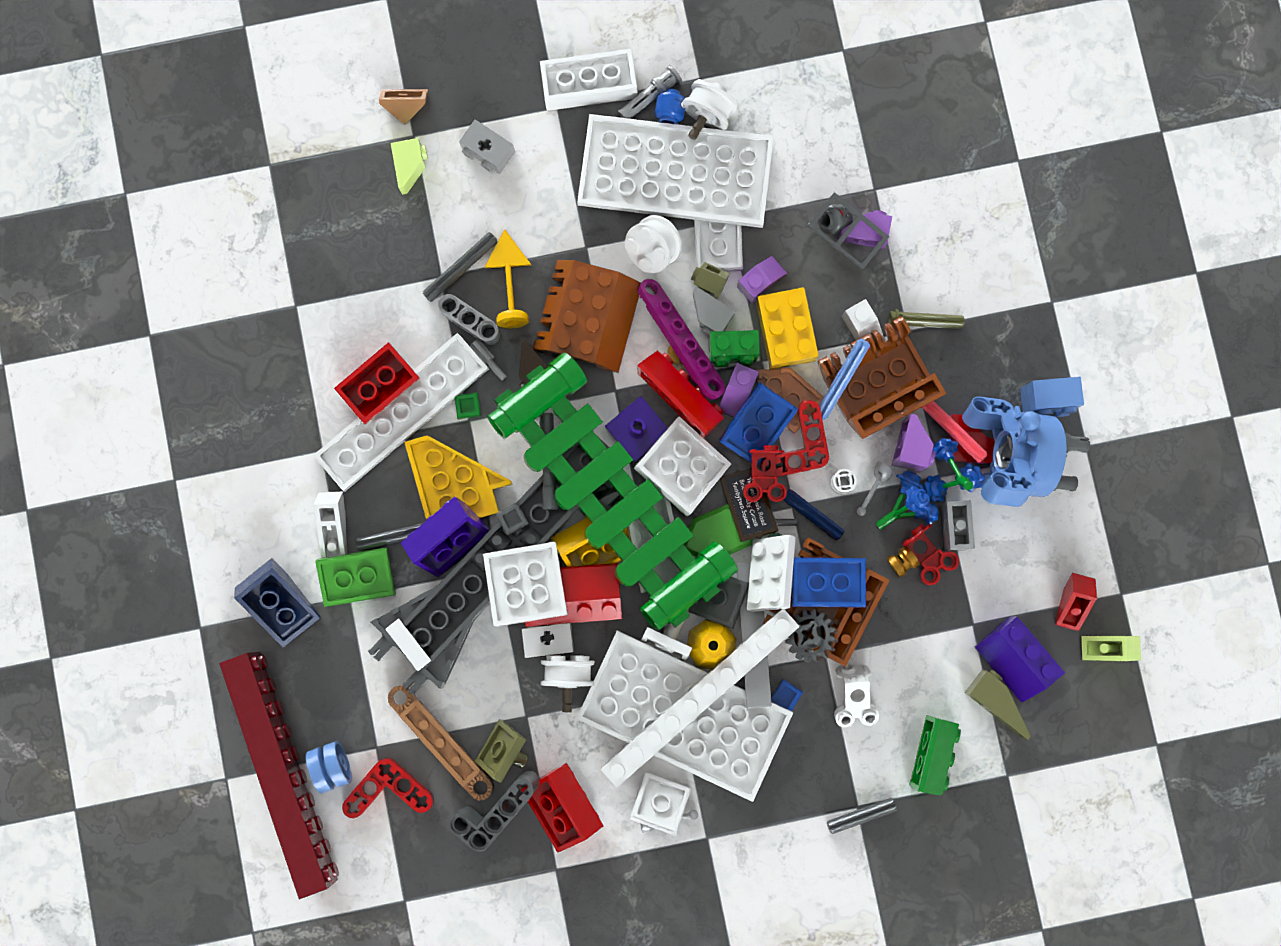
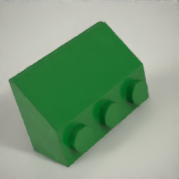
M926 715L909 786L919 792L942 796L943 790H947L949 785L948 769L953 766L955 760L954 744L959 742L961 735L958 723Z

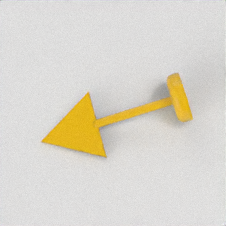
M505 229L485 268L505 267L509 310L497 315L496 324L501 328L512 329L527 325L529 323V316L526 312L515 310L511 267L529 266L531 263Z

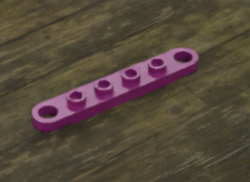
M645 279L638 287V295L645 302L647 310L695 384L697 383L700 387V391L703 392L702 394L710 400L718 399L725 391L723 380L661 285L653 279ZM651 287V290L653 289L655 295L649 294L646 291V288ZM708 383H713V385L715 384V387H717V391L711 390L708 386Z

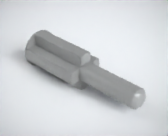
M479 339L475 340L470 345L471 349L485 365L487 364L501 381L505 380L506 375L493 361L495 357Z

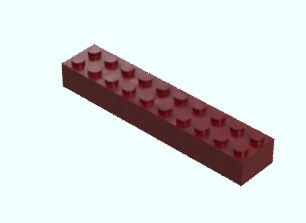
M249 652L220 662L219 665L298 899L300 900L324 891L338 880L339 871L336 863L331 861L329 855L331 852L330 844L327 839L323 838L321 832L323 824L320 816H316L313 808L315 806L314 797L311 792L308 793L305 785L307 777L304 770H300L297 761L299 760L298 750L295 746L292 747L289 738L292 736L289 725L284 723L282 714H284L283 706L279 700H276L274 694L276 686L273 679L269 678L266 670L268 668L267 659L260 652Z

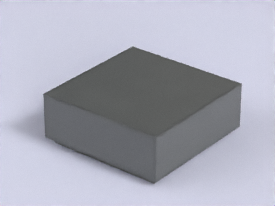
M518 503L496 513L507 536L529 525Z

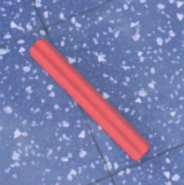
M935 401L922 407L977 462H981L986 458L987 452Z

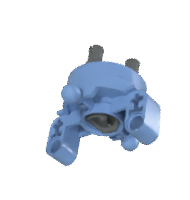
M973 398L962 415L964 423L971 428L992 430L995 441L990 472L984 473L985 479L981 481L983 484L981 495L985 501L996 505L1020 507L1027 501L1029 496L1046 497L1056 489L1076 491L1078 478L1076 476L1062 475L1067 457L1066 453H1068V450L1087 453L1090 449L1088 437L1070 436L1069 433H1065L1061 422L1054 416L1041 415L1033 411L1021 412L1019 406L1013 408L1009 402L1002 399Z

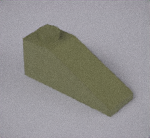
M981 670L965 691V694L1018 736L1029 740L1031 735L1007 686L1001 682L1003 678L993 670L990 672Z

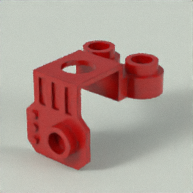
M764 445V450H749V453H752V483L744 486V498L750 502H756L760 500L763 492H767L768 498L774 502L784 500L787 490L783 484L777 483L776 453H784V450H778L777 445ZM762 457L769 459L771 463L769 470L764 472L757 468V461ZM751 487H754L757 491L753 497L748 495V490ZM775 487L780 489V495L777 497L772 495V490Z
M922 523L911 531L913 535L902 542V546L907 545L923 569L919 574L921 582L925 585H935L940 580L939 569L941 568L945 571L956 569L959 565V558L954 552L943 553L941 549H936L924 533L932 525L924 526ZM917 540H922L926 543L927 550L925 553L917 554L914 551L913 545ZM945 557H949L951 559V564L949 566H946L944 564ZM927 571L933 575L930 581L925 578Z

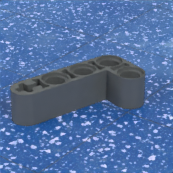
M533 771L521 773L485 817L472 807L464 806L460 808L450 820L449 826L451 831L476 852L485 851L537 790L540 784L538 775ZM526 783L528 787L524 792L519 790ZM507 799L512 800L516 806L510 805ZM493 817H497L501 823L495 822ZM460 818L465 819L467 824L462 823ZM478 834L484 835L486 840L481 839Z

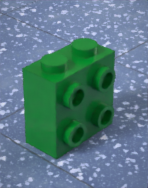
M759 330L710 332L708 340L710 362L715 364V367H727L729 363L752 366V362H756L760 354Z

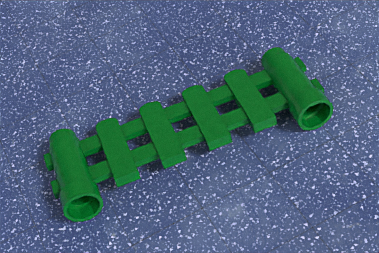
M562 353L550 362L545 370L540 365L526 375V379L529 382L515 393L508 389L494 400L497 404V409L489 414L487 418L494 430L503 439L508 438L514 432H519L530 445V448L524 453V462L527 467L534 472H540L545 467L550 470L561 484L554 492L556 503L564 510H571L577 505L592 523L584 531L587 542L598 549L608 543L622 562L615 568V575L618 581L628 587L639 582L650 596L648 598L649 601L640 607V611L647 622L657 631L667 623H672L676 628L690 616L687 610L701 598L704 602L709 601L720 591L717 585L719 583L723 584L738 571L737 565L730 554L719 543L714 541L698 553L696 559L684 546V543L694 536L679 517L670 524L664 521L653 507L663 499V496L649 479L637 487L623 469L633 461L628 452L619 441L607 449L593 432L603 421L592 407L587 403L577 411L566 398L568 394L572 395L587 383V379L575 360L567 353ZM548 409H551L562 423L546 435L535 422V419ZM576 443L581 446L592 460L578 473L574 471L562 456L563 453ZM607 480L622 498L619 503L608 511L605 510L592 493ZM636 519H639L652 535V538L638 550L623 532ZM669 557L680 572L664 584L653 569Z

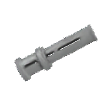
M668 65L667 70L658 78L654 77L651 79L650 86L622 109L618 110L620 117L631 119L655 100L659 94L667 92L676 83L680 84L682 79L675 68ZM641 100H643L639 105H637V106L633 109V107H634L636 104H638Z

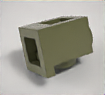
M704 262L700 268H695L691 280L694 281V285L706 293H714L713 297L718 299L730 273Z

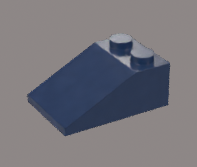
M273 558L235 587L234 599L282 647L286 646L320 619V615L291 577Z

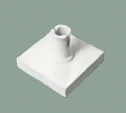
M684 621L676 628L672 623L667 624L663 634L647 627L641 640L683 661L688 658L692 647L676 641Z

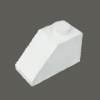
M866 299L847 309L841 316L855 340L867 334H870L872 337L871 332L878 330L882 336L883 343L885 342L878 318Z

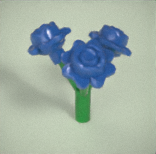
M942 438L934 444L932 451L935 452V458L939 461L945 459L951 465L956 474V481L946 483L944 480H941L939 475L927 476V481L924 482V490L930 496L931 502H942L944 496L947 495L946 490L949 487L959 485L961 490L966 489L968 492H973L976 488H981L983 485L981 481L985 479V476L981 473L979 466L973 467L971 463H968L965 467L958 469L955 464L953 453L958 450L957 441Z
M909 470L905 471L902 475H896L902 485L899 491L901 494L893 510L878 520L876 525L882 530L900 518H922L927 525H932L934 521L938 520L939 512L936 507L937 505L929 503L930 496L924 489H918L923 488V485L920 483V476ZM905 495H907L906 505L900 508ZM908 509L913 511V512L904 513V512L907 511Z

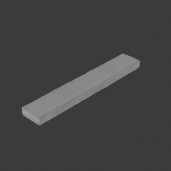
M736 563L738 568L737 579L749 583L751 563ZM748 591L740 608L742 643L764 625L763 622L765 620L764 611L751 612L747 610ZM767 655L744 675L747 708L772 706Z

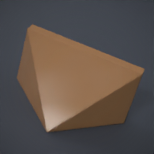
M384 89L381 91L379 104L406 125L426 104L428 89Z

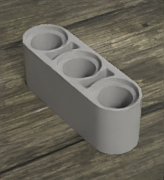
M446 294L440 298L438 302L439 310L449 321L486 345H494L499 341L500 331L492 320L454 295ZM448 303H456L453 311H445V306ZM468 315L475 316V321L471 325L464 324V319ZM487 328L495 330L494 335L490 338L483 336V332Z

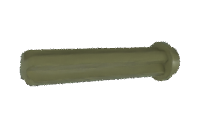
M898 309L890 311L888 322L892 325L893 320L902 316L908 326L962 329L965 324V318L962 315L899 312Z

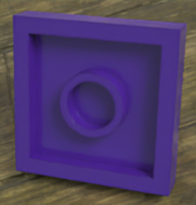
M641 396L605 425V428L616 441L620 442L634 462L643 457L668 429Z

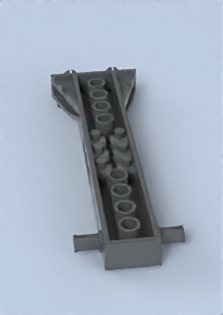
M601 440V442L605 445V447H606L607 449L610 448L607 444H605V443ZM578 443L562 454L576 473L592 462ZM543 475L516 502L519 504L529 525L507 536L500 521H498L439 585L370 622L382 633V637L368 650L369 654L374 655L373 658L377 661H380L393 646L402 652L386 631V628L398 618L431 661L419 671L416 670L402 684L407 689L414 683L408 690L411 694L414 695L427 679L431 680L439 689L445 687L473 622L490 605L483 554L548 543L551 537L555 536L580 509L576 505L571 510H564L557 504V510H543ZM555 478V486L558 488L561 484ZM608 480L600 486H605L607 489L613 488Z

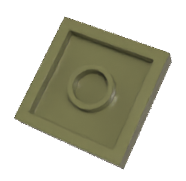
M499 719L475 762L494 780L502 783L512 764L520 769L525 766L528 757L525 753H521L520 750L526 739L508 723Z

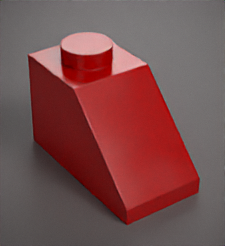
M1072 572L1062 592L1055 625L1076 631L1080 630L1097 600L1095 578Z

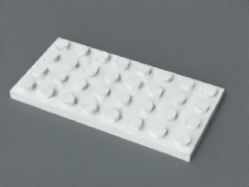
M589 114L577 204L578 206L763 228L774 136L702 128L697 139L693 140L688 137L693 126Z
M617 630L594 679V686H591L577 719L630 743L704 678L708 672ZM733 685L654 756L753 802L793 712L771 702V707L747 708L745 689Z

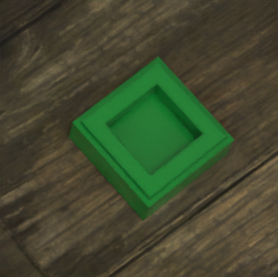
M478 392L457 395L455 397L458 420L482 417Z

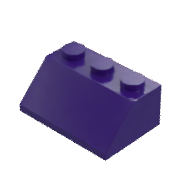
M454 496L434 515L428 517L420 527L411 532L401 544L413 564L439 578L474 548L490 529L466 503Z
M1017 616L1008 617L974 646L991 668L1003 678L1002 681L1021 703L1044 691L1065 674L1062 668Z

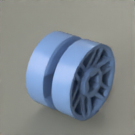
M338 741L324 745L323 749L318 747L307 751L306 764L314 787L320 794L333 790L335 785L341 787L352 782V773L347 755Z

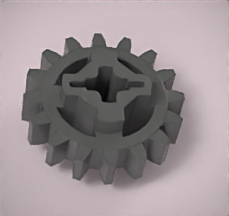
M814 609L811 614L809 611L803 610L802 617L795 614L796 623L800 627L790 635L789 639L785 640L786 644L792 645L789 648V652L796 653L795 658L799 660L804 657V662L810 663L812 659L814 662L819 663L820 656L826 659L829 658L827 651H835L834 647L831 646L832 642H838V639L833 637V634H836L838 629L831 627L834 621L827 619L828 615L823 612L819 615V611ZM810 633L814 635V638L812 640L809 637ZM820 647L818 650L812 652L814 648Z

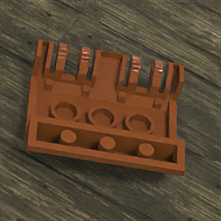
M557 260L554 270L559 273H553L552 278L557 282H563L562 287H549L548 292L553 295H547L542 313L546 317H541L540 323L547 327L551 326L550 332L537 331L536 337L543 340H535L533 350L547 355H551V353L559 355L567 353L574 359L593 363L597 368L619 373L640 296L638 295V287L641 282L621 272L575 260Z
M902 316L893 320L892 325L891 323L884 325L888 339L886 342L883 343L882 336L878 330L871 332L872 337L870 334L859 338L869 342L870 347L837 402L846 421L861 439L872 435L946 395L936 374L930 375L908 336L911 330ZM856 341L850 343L851 348L848 345L842 348L845 358L848 357ZM835 352L829 355L831 361L827 356L818 360L821 374L828 389L842 367L840 358Z
M806 538L802 546L810 553L800 550L798 554L801 558H843L825 549L824 545L810 538ZM866 569V607L792 606L791 588L790 608L785 610L795 621L794 615L798 614L802 617L803 610L809 611L810 614L813 609L819 611V615L822 612L827 614V619L834 621L831 627L838 629V632L833 634V637L838 639V642H832L831 645L835 651L828 650V657L846 667L890 580L870 569ZM781 609L769 611L773 614H776ZM767 614L763 624L773 616ZM812 633L809 634L811 640L814 638Z

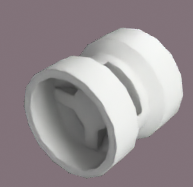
M848 469L839 470L830 480L832 490L841 495L851 492L857 484L856 475Z

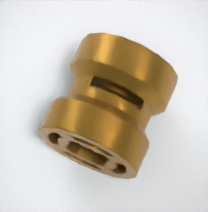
M907 545L902 547L897 555H891L887 558V561L900 578L906 575L907 570L910 568H916L920 565L918 559Z

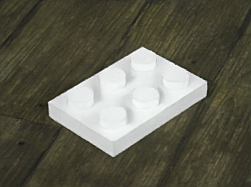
M783 535L753 540L747 600L748 611L759 612L790 608L795 550L794 536Z

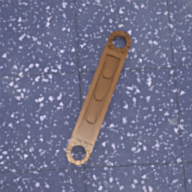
M396 686L391 689L387 697L388 702L399 717L474 799L479 801L487 799L493 792V782L416 695L408 691L409 688ZM397 691H403L407 695V701L403 705H399L394 701V695ZM477 781H483L487 784L488 789L485 794L481 795L475 792L474 785Z

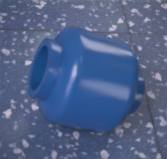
M668 89L667 92L658 95L655 116L659 119L660 123L677 124L684 119L685 107L682 102L685 97L680 95V91Z

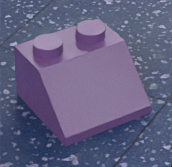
M910 414L902 422L891 465L919 473L927 469L928 465L932 466L935 452L932 451L933 442L915 414Z

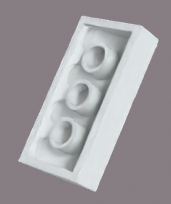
M631 49L540 61L547 111L630 100L638 95Z

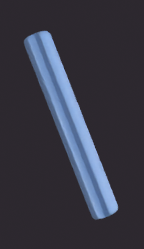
M864 339L856 341L821 401L819 407L822 420L829 417L868 351L870 344Z

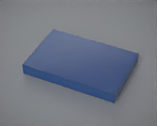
M759 382L719 438V441L752 463V453H749V450H764V445H774L799 409ZM764 457L760 458V459L757 461V467L759 466V464L761 463V461L764 459Z
M794 557L792 606L866 607V558Z

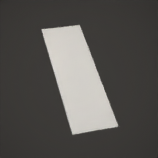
M399 618L386 628V631L417 671L431 661Z

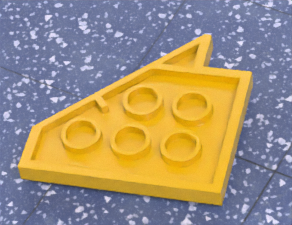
M428 435L404 442L426 519L434 515L454 496L466 503L480 519L499 512L493 490L513 485L511 480Z

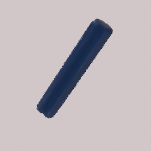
M792 489L787 491L784 499L785 502L833 539L839 540L845 532L844 529Z

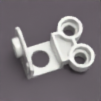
M848 663L846 667L843 665L835 669L837 677L843 679L845 683V700H843V705L839 706L834 712L837 724L841 727H849L857 717L865 725L875 724L879 719V713L877 708L870 704V681L868 677L871 675L869 666ZM856 689L864 691L865 696L861 699H851V693ZM867 715H873L871 718H866ZM845 716L849 717L847 720H841Z

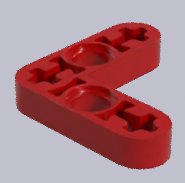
M804 400L799 404L798 417L804 448L776 454V464L782 463L780 458L784 457L783 463L786 470L782 471V466L776 467V477L822 468L828 463L829 452L821 409L815 401ZM809 404L810 407L815 408V411L811 412L812 420L817 419L818 423L805 425V421L809 422V416L803 413V410L807 408L806 405ZM812 427H816L820 431V435L816 440H809L807 437V432ZM815 451L824 454V457L820 458L819 463L813 459L807 460L809 465L806 466V459L803 453L807 452V457L815 456ZM793 455H798L801 459V464L797 468H791L788 464L789 458ZM765 457L760 463V468L763 472L769 470L765 469V466L769 465V459Z
M384 758L375 764L345 799L342 810L348 818L354 819L359 817L386 786L418 813L427 812L434 804V797L427 788L395 760ZM381 764H390L389 770L394 775L398 771L401 773V775L395 778L393 784L389 781L393 778L389 773L385 775L381 773L383 770ZM402 778L410 781L411 788L407 792H402L398 788V782ZM367 781H372L376 784V792L372 795L364 791V784ZM417 787L419 791H417L416 794L419 797H423L425 795L427 797L426 803L428 804V806L422 805L420 807L417 805V803L419 802L418 798L412 796V798L409 799L407 796L410 795ZM359 792L361 797L368 800V802L366 803L365 800H362L357 806L359 812L356 810L351 812L349 810L351 808L349 802L354 803L360 796L356 793Z

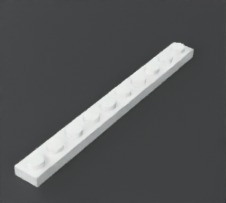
M785 609L779 610L601 768L602 772L617 788L800 626Z

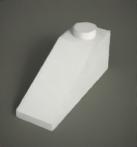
M343 491L318 493L313 505L321 558L347 554V536Z

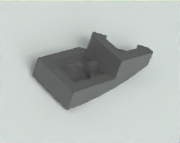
M614 488L594 494L606 511L610 510L621 499V496Z

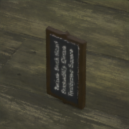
M752 468L743 471L736 470L735 473L720 477L740 542L754 538L761 539L764 535L778 532L766 492H763L760 500L756 502H750L743 496L744 486L752 483ZM754 487L749 488L748 495L751 497L755 496L757 493Z

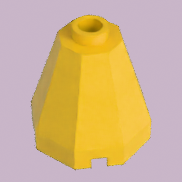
M705 619L689 630L687 646L692 647L689 656L697 667L713 670L735 650L737 639L729 627ZM711 641L717 643L715 650L709 649L708 645Z

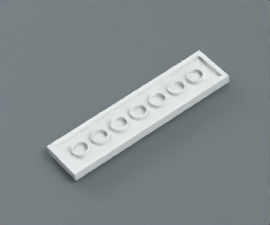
M457 333L414 369V372L420 379L366 425L359 417L356 418L313 456L338 486L346 492L453 401L457 395H460L487 372L489 368Z

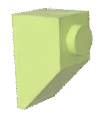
M418 138L391 143L398 188L402 195L409 192L426 168L425 159H428L427 149L425 145H421Z
M1081 636L1082 660H1141L1140 636Z

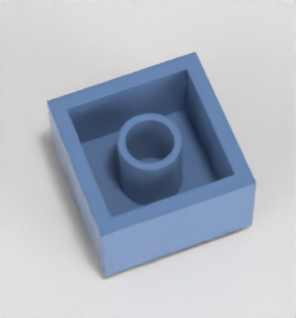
M1081 376L1036 380L1020 388L1023 412L1033 411L1041 415H1052L1055 413V417L1069 416L1070 413L1077 412V408L1084 405Z

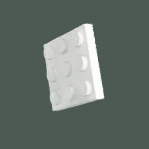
M679 416L634 469L646 480L649 479L655 488L682 513L689 516L729 468L731 463Z
M556 542L483 554L494 627L567 615Z

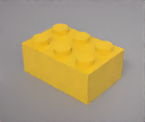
M804 287L758 296L756 307L769 369H778L816 361L819 355Z

